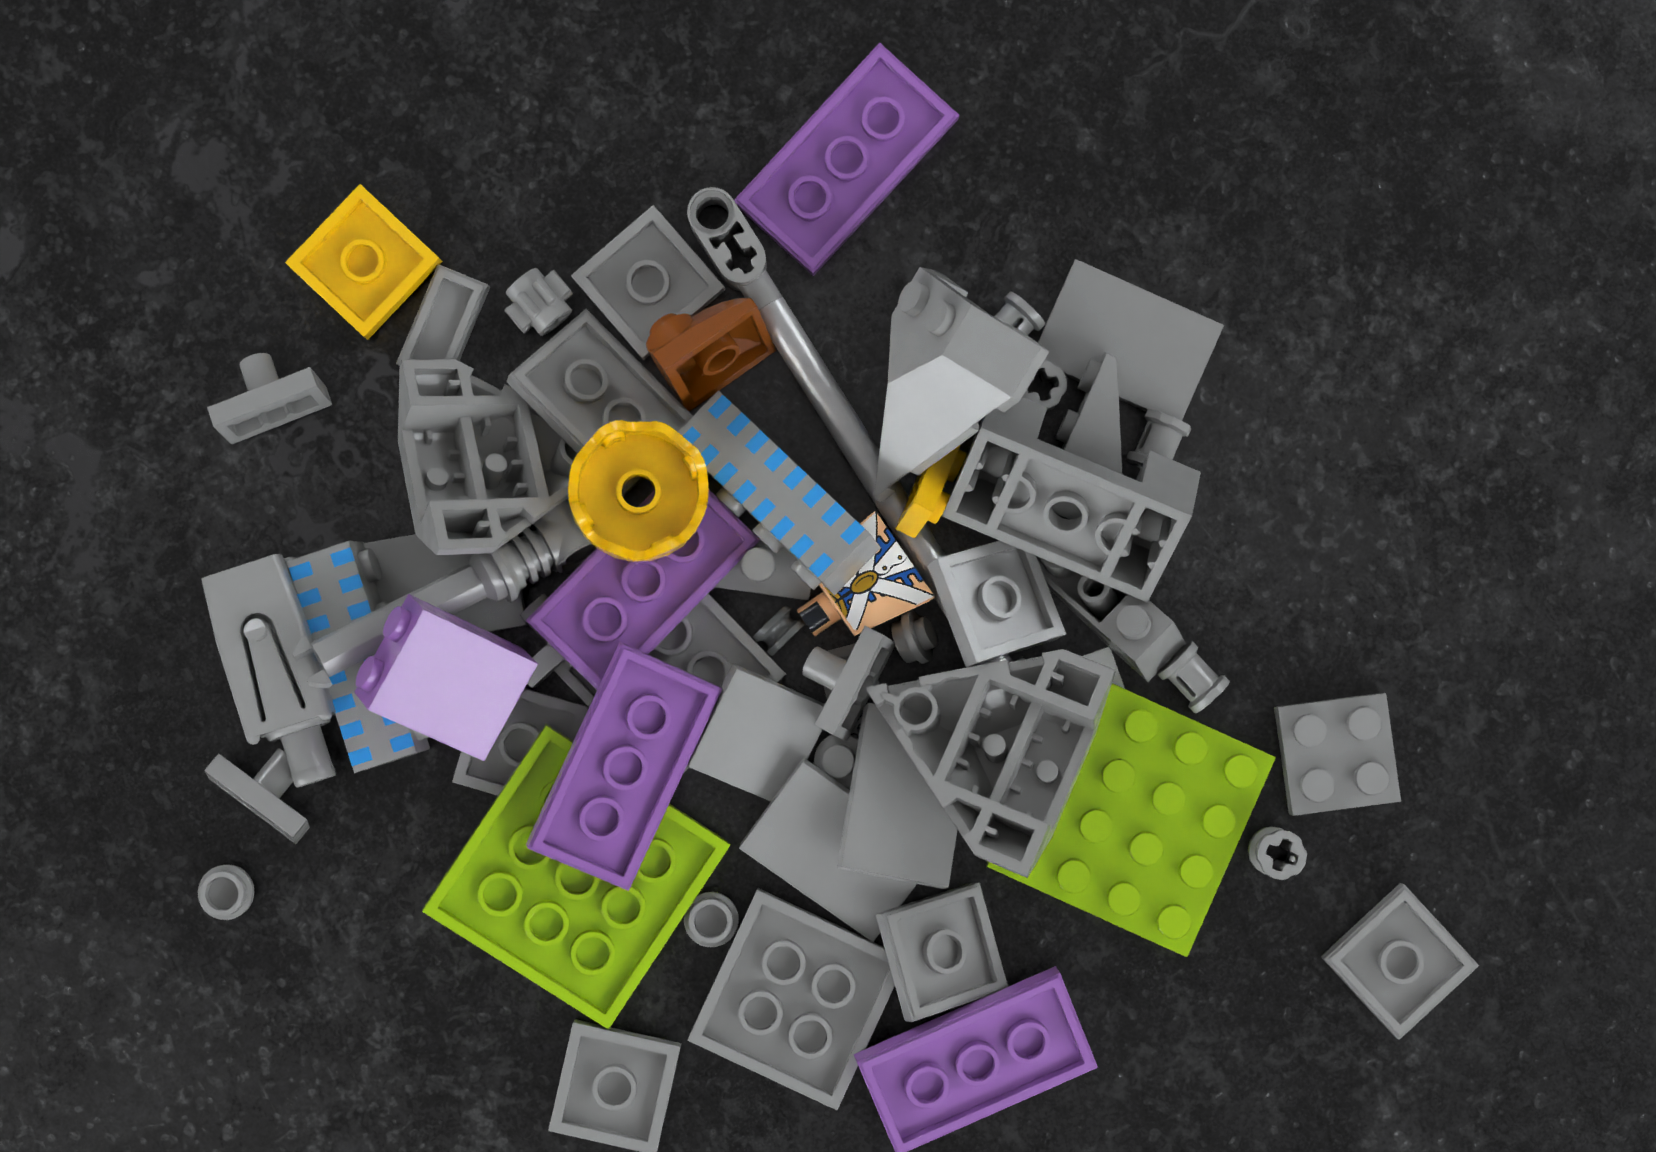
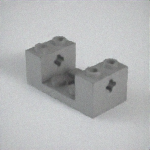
M1023 397L1006 412L994 409L982 418L979 425L980 431L975 434L942 517L1148 603L1192 517L1201 472L1149 451L1136 480L1041 441L1037 438L1047 407ZM1062 501L1071 502L1080 509L1082 515L1076 519H1064L1054 512L1052 506Z

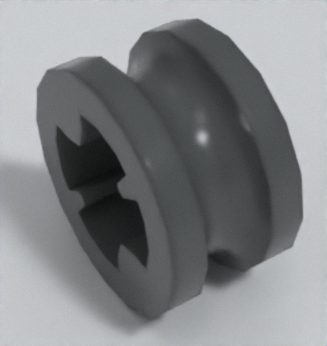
M787 604L752 637L756 642L762 641L767 644L768 651L766 653L770 657L776 654L806 624L802 619L794 620L791 618V608Z

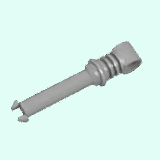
M567 498L531 524L532 531L527 527L519 533V536L516 535L493 553L472 554L469 564L409 594L452 615L486 598L497 602L505 598L508 602L512 603L517 600L520 590L526 588V580L530 584H534L539 580L538 573L543 578L550 576V567L553 571L563 574L574 572L597 548L584 537L575 523L569 505V498ZM407 595L309 643L306 636L301 637L292 653L295 661L314 653L322 668L321 671L306 678L309 686L329 688L332 686L329 677L367 659L369 656L375 655L384 639L383 628L389 614L397 606H402Z

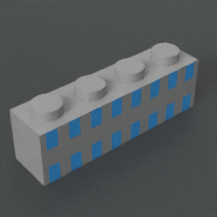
M719 390L678 431L692 445L698 448L704 458L707 475H710L722 487L715 494L718 499L738 518L747 511L759 522L752 531L775 554L782 547H785L797 559L790 568L813 590L822 583L835 596L881 549L873 536Z
M346 541L287 561L313 641L389 604V601H381L375 581L380 580L382 577L378 559L371 548L365 550L364 542ZM365 660L329 677L332 686L329 687V692L354 773L430 749L427 740L428 736L367 710L354 693L357 688V673Z

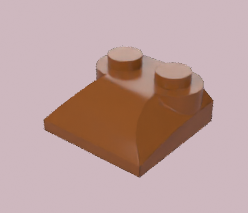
M736 298L721 302L693 317L685 313L678 315L674 313L667 314L652 325L650 336L646 342V348L658 370L678 400L688 411L697 407L718 390L720 391L776 351L759 309L751 298Z

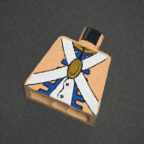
M876 511L871 513L860 524L873 536L881 549L835 596L820 583L819 587L823 592L797 609V612L814 636H817L840 619L844 621L853 636H856L862 632L864 626L873 628L935 598Z

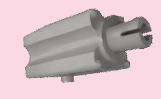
M274 554L203 577L201 580L216 645L246 740L253 745L260 741V737L266 738L269 742H276L281 739L296 788L336 776L321 726L331 722V717L335 716L336 710L329 688L309 686L307 682V677L322 670L314 653L297 661L293 657L292 653L301 637L306 636L309 643L313 642V638L287 565V561L293 560L295 557L283 558L282 554Z

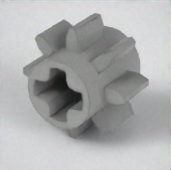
M533 268L519 277L506 291V295L513 303L504 311L523 334L533 327L540 336H544L558 327L572 312V309L565 300L572 296L573 293L555 270L545 277L538 268Z

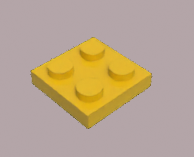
M359 184L285 263L363 337L369 340L436 269L437 265H440L443 261L370 192Z

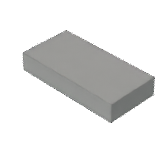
M438 264L396 364L400 366L401 360L456 359L460 361L490 286Z

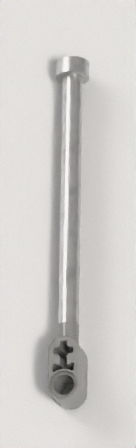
M709 187L698 191L691 198L687 208L688 220L694 236L723 282L728 287L741 291L745 298H751L757 305L772 342L912 564L934 594V599L946 616L927 566L935 559L946 556L927 524L924 525L915 539L895 529L908 499V494L899 480L895 482L896 492L886 500L880 502L873 499L879 448L769 276L765 250L733 198L720 188ZM718 205L728 212V219L723 226L717 229H707L698 222L700 212L707 206ZM733 237L737 249L744 258L754 255L751 259L752 271L744 274L740 268L730 270L734 264L731 252L725 243ZM1007 655L978 665L1007 660L1009 663L1024 660V658L1021 656L1012 661L1010 656Z

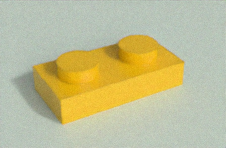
M960 445L920 475H917L895 528L896 530L915 539L927 521L934 524L939 521L950 498V494L942 491L946 480L950 482L955 480L966 458L967 453L959 450Z

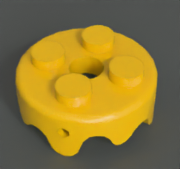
M623 420L609 422L596 431L578 452L571 465L568 498L574 521L589 542L598 550L614 558L638 562L652 561L670 555L684 546L696 533L704 518L708 503V475L703 456L698 448L663 422H629ZM642 477L650 481L655 489L653 500L644 507L629 505L622 496L623 486L628 480Z

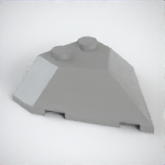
M919 267L912 281L903 288L898 305L891 316L887 394L873 498L880 502H883L896 492L895 482L910 472L920 475L980 431L978 421L994 409L1006 412L1017 404L1049 353L1046 348L1021 330L988 314L966 298L968 292L936 270Z
M456 359L401 360L399 368L398 446L415 535L436 555L493 553L568 498L569 474L577 453L512 387L505 384L501 390L473 376L474 368Z
M1060 649L1042 653L1040 657L1009 663L1007 660L921 676L916 681L887 686L885 683L865 687V689L973 854L978 858L1028 878L1054 834L1094 740L1114 679L1115 669Z

